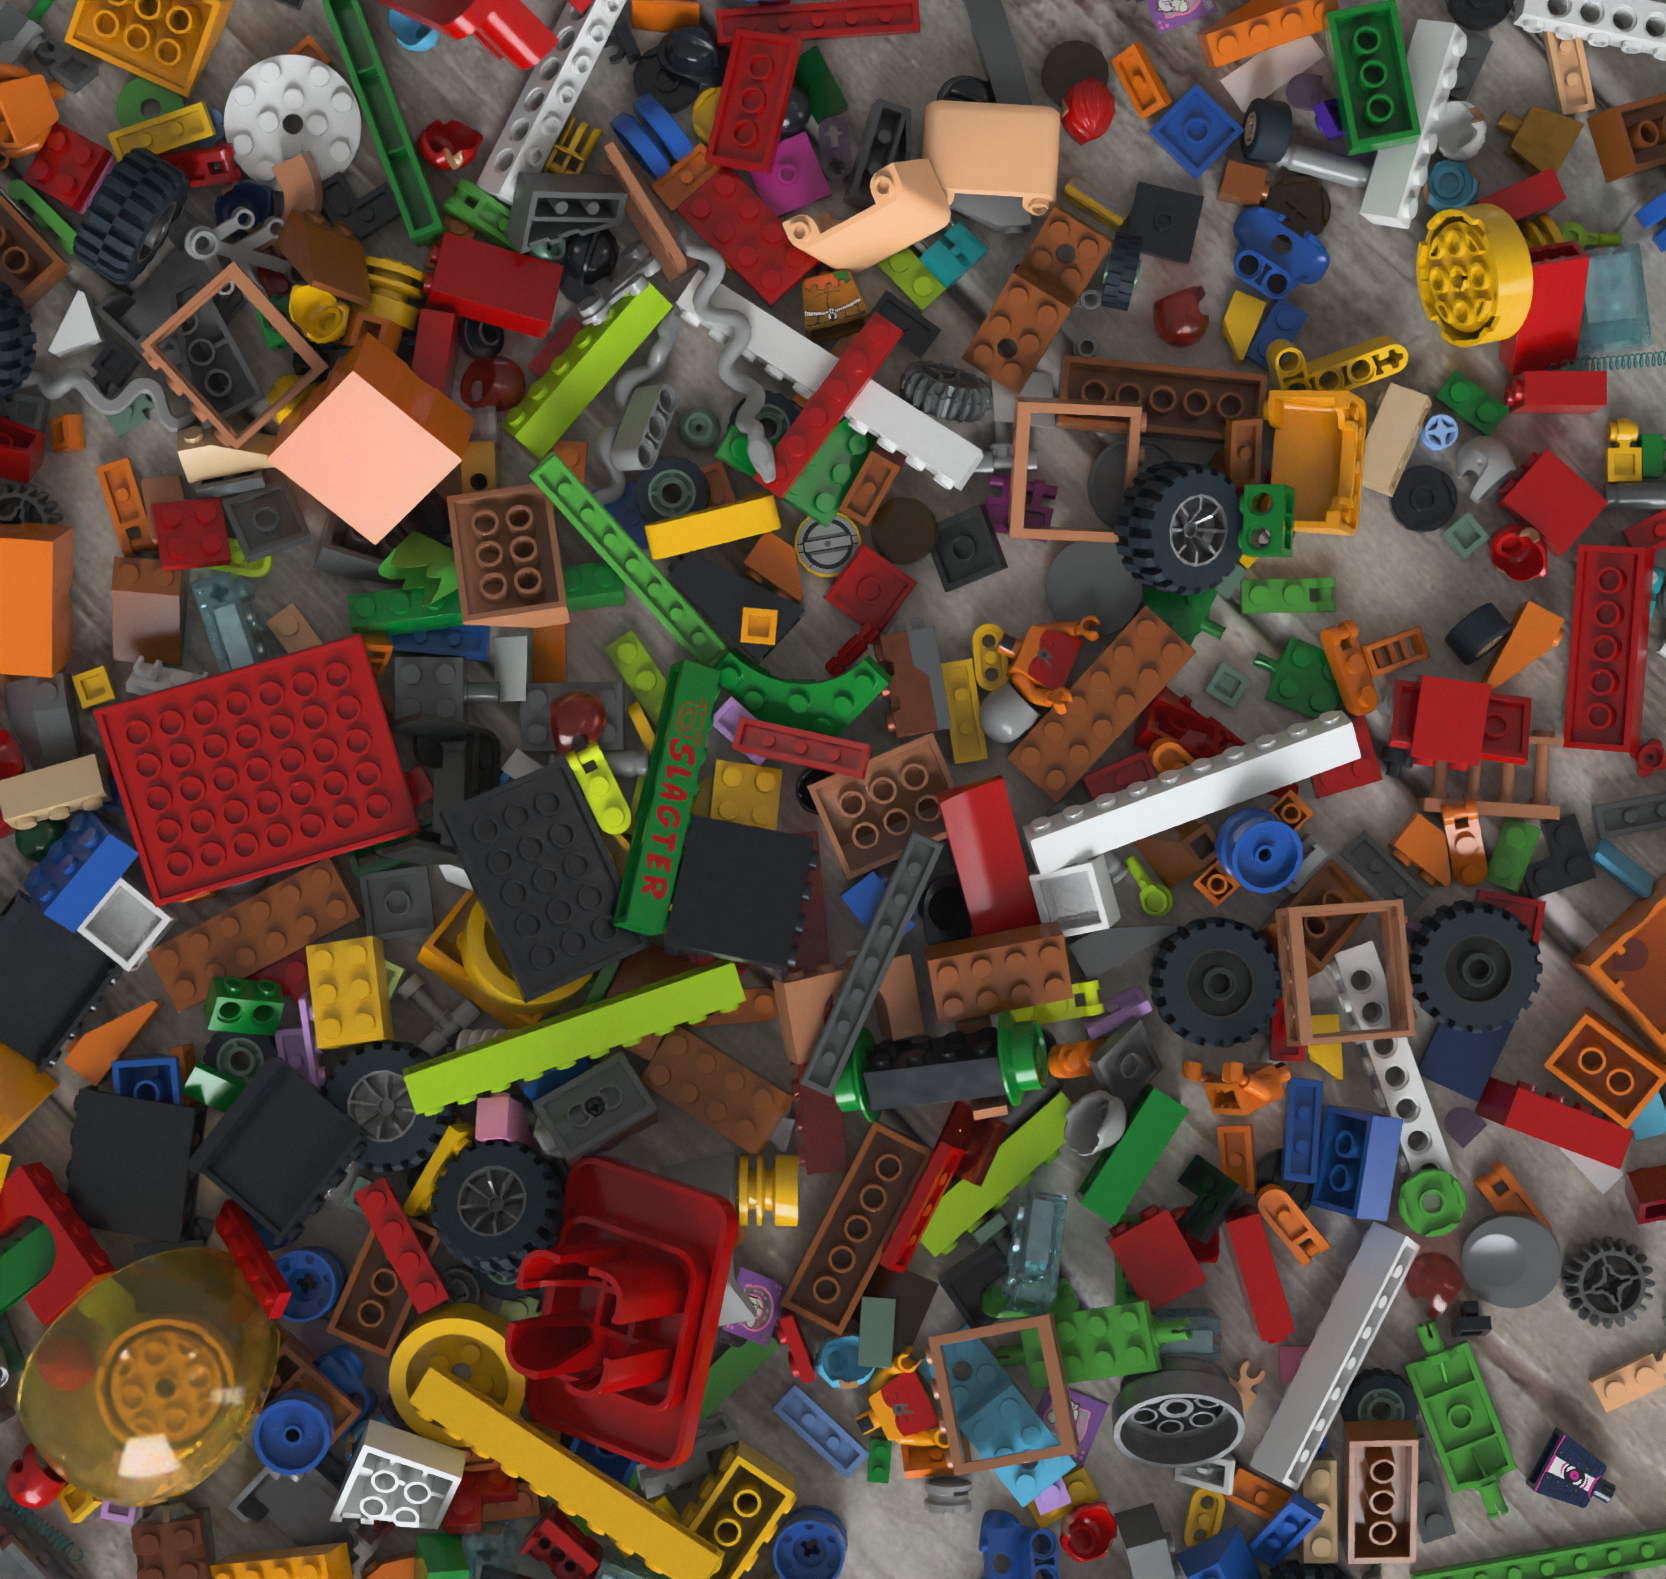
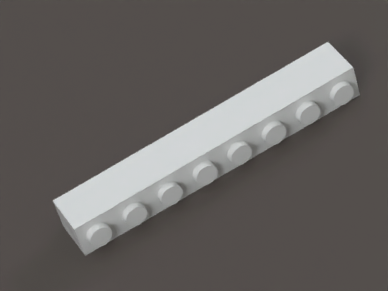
M1373 1221L1370 1229L1365 1232L1361 1241V1247L1354 1260L1349 1263L1346 1276L1339 1290L1332 1296L1331 1306L1327 1314L1318 1324L1315 1337L1308 1351L1301 1357L1297 1373L1287 1385L1284 1398L1277 1412L1270 1418L1266 1434L1254 1450L1250 1466L1296 1491L1298 1490L1421 1247L1408 1236Z

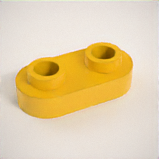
M995 624L981 625L972 636L975 680L981 689L989 692L1005 685L1009 679L1006 675L1009 668L1008 657L995 651L1004 631ZM985 635H991L994 638L995 644L993 647L988 648L983 645L982 639ZM992 668L997 671L998 677L995 681L986 679L985 672L987 669Z
M1196 1487L1191 1493L1183 1528V1540L1188 1548L1220 1533L1225 1509V1499L1221 1493ZM1204 1496L1212 1497V1503L1209 1506L1201 1505V1499ZM1196 1530H1205V1536L1202 1539H1195L1194 1532Z

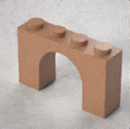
M898 949L875 998L881 1037L892 1041L924 1034L911 954ZM856 955L847 957L846 963L835 965L833 961L816 964L813 971L803 973V969L789 970L787 978L783 977L772 980L786 1060L795 1064L809 1061L824 1028L823 1014L826 1002L830 995L843 985Z

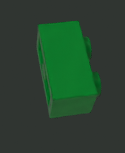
M1663 434L1639 435L1637 447H1642V479H1658L1663 477L1664 473H1666V461L1664 460L1666 440L1663 439Z
M870 1436L867 1482L889 1484L892 1441H888L885 1436Z

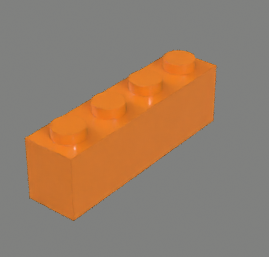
M1250 0L1197 34L1206 66L1217 68L1323 30L1322 21L1326 13L1340 10L1337 0Z

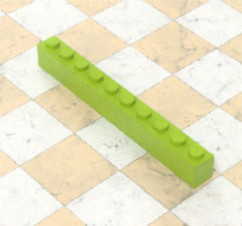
M719 959L402 1069L403 1078L416 1115L424 1113L425 1116H431L442 1112L447 1104L456 1101L459 1105L472 1102L478 1098L477 1094L488 1090L491 1093L504 1091L511 1086V1082L523 1078L525 1082L542 1077L545 1070L554 1067L557 1070L570 1068L577 1063V1059L588 1055L590 1059L604 1056L610 1052L609 1048L620 1044L623 1047L636 1045L642 1041L641 1037L655 1033V1036L668 1034L675 1030V1025L687 1021L689 1025L702 1022L707 1019L706 1014L720 1010V1013L734 1011L740 1007L739 1003L747 1000L734 961Z

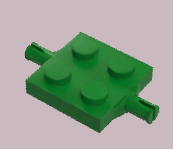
M1145 585L1144 598L1140 609L1146 605L1190 646L1195 636L1201 631L1220 640L1226 629L1225 626L1223 627L1208 619L1210 607L1218 591L1209 588L1206 593L1181 595L1147 588Z
M1291 636L1283 653L1276 660L1260 652L1257 653L1253 665L1271 672L1270 685L1264 700L1311 720L1319 718L1325 712L1334 711L1340 702L1343 703L1323 649Z

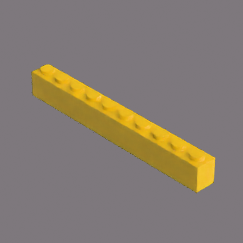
M440 1364L429 1367L408 1403L416 1407L414 1412L418 1416L430 1422L433 1419L444 1426L443 1431L448 1436L456 1440L463 1438L473 1445L471 1450L482 1458L489 1459L492 1457L501 1463L500 1469L513 1478L522 1477L530 1483L528 1487L533 1492L542 1497L549 1495L559 1502L557 1506L563 1512L571 1516L578 1514L588 1521L586 1525L589 1529L602 1536L605 1533L617 1540L615 1545L619 1549L630 1555H633L634 1552L646 1559L644 1564L658 1574L665 1572L674 1579H710L725 1554L724 1551Z

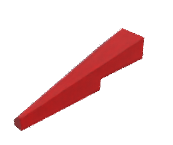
M1167 686L1139 714L1133 745L1150 750L1152 744L1158 739L1170 737L1178 741L1195 760L1211 758L1222 754L1227 748L1244 746L1246 743L1214 717L1206 718L1190 705L1193 700L1188 696L1184 695L1180 698ZM1293 783L1267 792V794L1279 798L1291 789L1298 795L1299 786Z

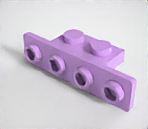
M308 991L298 998L302 1025L278 1027L276 1030L277 1056L283 1058L327 1096V1090L323 1086L326 1078L330 1077L328 1067L323 1066L321 1054H324L325 1050L317 1048L311 991Z

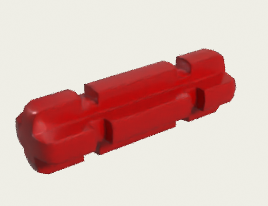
M866 622L859 629V634H854L837 652V657L833 656L825 664L826 671L832 677L845 672L846 666L850 667L868 649V644H873L880 637V631L873 623Z

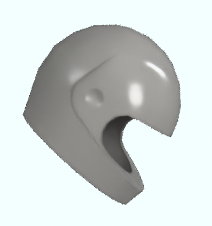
M1478 436L1470 439L1460 448L1456 457V471L1459 479L1473 472H1476L1478 475V481L1470 495V499L1477 504L1494 493L1516 470L1510 450L1504 442L1492 436Z
M1011 682L989 693L981 703L979 710V721L982 730L992 740L1004 744L1022 738L1043 717L1034 704L1024 701Z

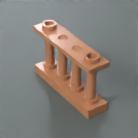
M1534 730L1533 736H1529V744L1536 745L1533 798L1529 799V804L1516 803L1517 797H1513L1515 764L1501 762L1500 794L1496 796V802L1483 801V795L1480 794L1482 759H1480L1479 766L1469 765L1466 794H1462V800L1449 799V793L1446 792L1448 762L1435 760L1432 791L1428 792V798H1418V811L1441 813V805L1451 804L1452 807L1464 804V800L1475 799L1478 815L1560 820V806H1551L1550 799H1547L1550 745H1564L1565 738H1554V731Z

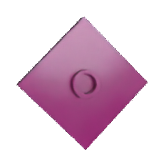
M806 131L779 142L772 174L748 171L759 198L779 218L832 196Z

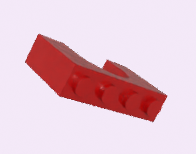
M42 1162L20 1165L3 1183L0 1193V1240L9 1238L31 1216L40 1219L51 1231L56 1245V1258L53 1268L47 1277L25 1297V1300L41 1324L47 1325L64 1320L116 1270L109 1261L108 1254L100 1248L91 1235L88 1225L80 1219L72 1207L68 1196L61 1191L54 1181L51 1171Z

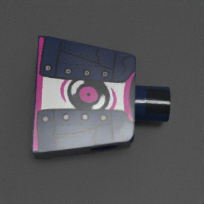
M1555 1427L1526 1482L1533 1491L1581 1508H1585L1588 1505L1592 1496L1608 1503L1616 1489L1614 1484L1602 1478L1607 1466L1557 1427Z

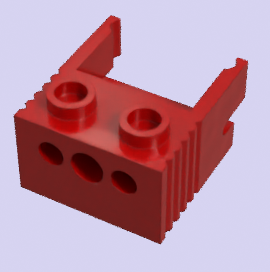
M552 1504L528 1531L519 1553L524 1555L528 1552L537 1561L543 1560L552 1568L551 1572L557 1579H586L600 1564L604 1548L592 1537L586 1536L557 1506ZM559 1547L565 1553L558 1554L553 1548Z

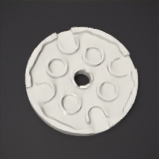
M278 55L260 61L249 68L238 79L227 99L224 112V131L227 143L233 145L235 161L248 176L256 182L271 187L275 191L283 192L272 167L301 153L310 151L323 182L339 171L343 174L355 158L360 145L362 130L361 113L354 93L335 70L314 58L302 55ZM289 115H298L303 121V127L297 134H289L283 127V122Z

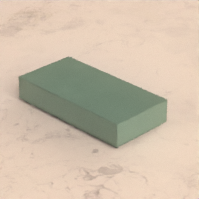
M861 1297L857 1366L892 1368L896 1299Z

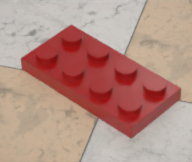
M735 29L704 160L708 164L772 174L803 43L799 38Z
M729 167L719 169L677 208L679 216L711 248L722 255L730 268L770 308L820 263L818 259L792 245L782 225L783 221Z
M1396 679L1393 684L1389 746L1411 749L1420 688H1416V682ZM1490 692L1480 759L1519 765L1526 764L1529 750L1531 698Z

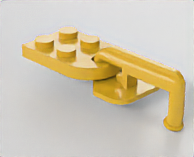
M716 759L713 764L708 818L776 831L783 769Z

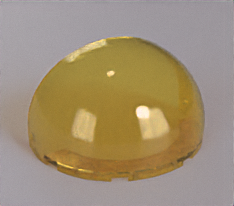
M188 1247L143 1258L114 1272L87 1290L62 1312L41 1337L26 1363L19 1384L17 1404L21 1423L45 1462L61 1478L81 1492L122 1507H144L168 1501V1496L181 1490L187 1492L208 1478L231 1456L251 1430L247 1425L257 1407L263 1408L276 1373L279 1358L280 1331L276 1329L275 1319H268L263 1308L258 1304L256 1296L247 1281L244 1280L242 1271L230 1256V1253L214 1248Z

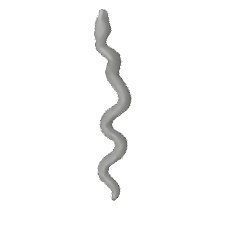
M682 230L676 239V244L682 254L703 260L709 264V271L696 288L692 299L696 313L705 321L728 324L734 328V335L731 341L719 355L717 370L720 378L729 387L746 398L737 413L735 425L740 432L748 434V456L763 481L769 483L776 478L773 448L765 438L763 424L755 419L765 403L766 394L760 384L741 374L734 367L735 360L751 340L752 326L742 312L735 309L717 308L711 305V295L722 281L726 272L725 261L722 255L715 249L689 243L686 231Z
M675 301L670 302L673 307L657 325L659 339L652 346L647 363L625 371L620 375L615 384L614 397L619 425L606 426L599 432L596 439V454L607 473L609 486L595 491L592 495L603 507L605 504L617 502L623 497L626 488V477L624 471H617L613 467L610 459L611 447L634 388L653 380L661 374L666 365L667 355L677 340L680 317L678 313L679 307Z
M79 368L68 369L55 380L47 371L32 370L28 379L24 380L22 387L19 388L39 387L41 394L50 400L61 398L72 388H75L95 410L106 415L118 414L124 411L139 395L148 394L152 398L159 423L168 431L177 433L179 430L195 426L200 421L190 408L184 414L174 415L170 409L164 386L158 380L148 376L135 377L130 380L112 398L105 396L92 377L85 370ZM234 418L227 420L234 429H238Z

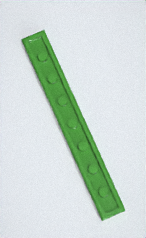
M551 451L527 473L698 664L713 669L732 651L554 451Z
M773 1335L771 1336L769 1347L739 1336L710 1365L699 1422L704 1421L780 1346V1342ZM635 1469L626 1486L632 1491L640 1485ZM563 1512L586 1536L592 1532L586 1525L587 1520L578 1514L571 1516Z
M1666 1527L1409 1572L1410 1579H1589L1666 1565Z

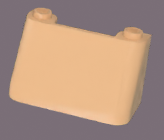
M948 100L933 101L924 110L921 159L929 158L949 205L954 200V193L1022 197L1023 208L1032 215H1049L1056 205L1060 113L1056 109L1047 106Z
M929 158L893 162L878 170L870 182L871 193L876 204L847 220H838L835 218L833 210L819 216L800 214L783 222L782 225L790 242L798 249L837 271L849 270L850 274H856L943 229L950 220L951 210Z

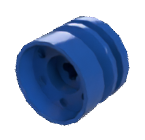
M306 1246L283 1254L274 1262L292 1291L282 1318L291 1322H308L336 1308L347 1283L348 1275L343 1262L334 1252L322 1246ZM312 1275V1281L317 1284L316 1287L308 1289L309 1284L304 1282V1278Z
M818 1505L802 1506L790 1512L781 1524L773 1548L774 1566L780 1578L836 1579L841 1573L848 1547L847 1530L842 1520L830 1509ZM814 1538L818 1541L817 1545L810 1549L806 1546L807 1542Z

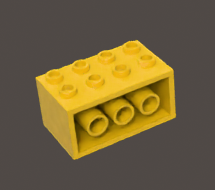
M741 1439L738 1440L735 1446L729 1444L718 1460L720 1462L717 1467L719 1470L715 1475L713 1473L707 1475L699 1488L701 1490L698 1495L699 1500L697 1503L691 1500L680 1517L682 1519L681 1524L725 1552L710 1579H739L744 1570L748 1572L758 1558L759 1554L757 1551L764 1541L766 1543L769 1542L778 1527L776 1522L782 1513L787 1514L797 1499L795 1495L797 1492L796 1476ZM663 1572L665 1575H667V1576L670 1577L671 1579H674L673 1577H671V1576L668 1575L667 1573Z

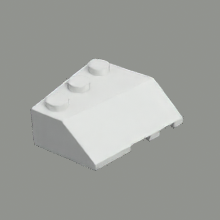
M369 1419L347 1468L329 1521L342 1522V1518L361 1519L360 1524L373 1525L374 1520L393 1521L396 1526L439 1529L462 1480L467 1452Z

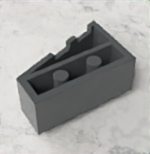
M880 98L871 105L843 197V203L864 210L876 204L870 189L873 175L893 162L911 160V109Z
M518 173L506 235L520 254L531 251L530 247L546 242L553 245L561 242V238L579 233L583 236L621 225L628 193L613 175Z
M1153 1503L1114 1513L1122 1537L1124 1553L1128 1560L1131 1579H1183L1178 1561L1172 1562L1170 1554L1176 1552L1171 1533L1163 1532Z

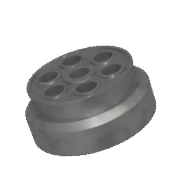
M1187 1353L1159 1355L1162 1369L1124 1375L1122 1377L1120 1393L1114 1399L1111 1409L1113 1437L1119 1450L1129 1458L1145 1465L1161 1468L1193 1467L1225 1456L1242 1440L1245 1432V1422L1241 1396L1237 1389L1229 1383L1227 1372L1215 1361L1203 1356Z

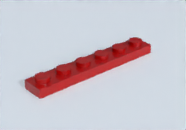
M850 0L716 9L718 46H731L736 28L797 37L801 41L920 33L919 1Z
M874 312L773 450L776 467L775 480L765 483L757 472L753 477L757 483L783 500L901 339L904 333L900 328L877 312Z

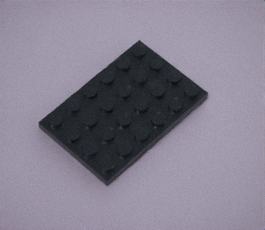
M566 758L439 813L525 1003L651 946L646 935L613 925L622 881Z

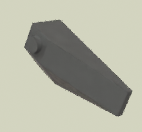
M199 275L168 290L172 315L205 287ZM211 298L176 330L183 373L226 420H230L268 400ZM208 419L204 423L200 420L204 429L214 426Z
M329 510L319 540L313 568L345 578L403 585L406 579H387L379 575L378 568L406 536L396 525L374 545Z
M58 673L52 678L30 677L3 684L8 719L34 771L84 757L71 674Z

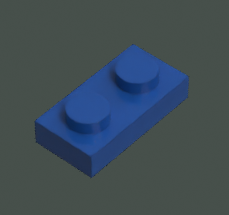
M1282 298L1278 299L1250 344L1245 358L1269 372L1265 354L1269 344L1276 339H1286L1292 343L1309 314ZM1285 353L1282 354V356L1280 357L1279 363H1280L1281 359L1283 358V356L1285 355Z

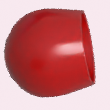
M36 1439L30 1442L23 1451V1459L15 1460L8 1471L7 1488L11 1498L17 1504L30 1509H40L50 1505L58 1498L69 1479L67 1463L59 1450L50 1442L44 1439ZM35 1450L41 1451L49 1459V1466L47 1468H40L36 1460Z

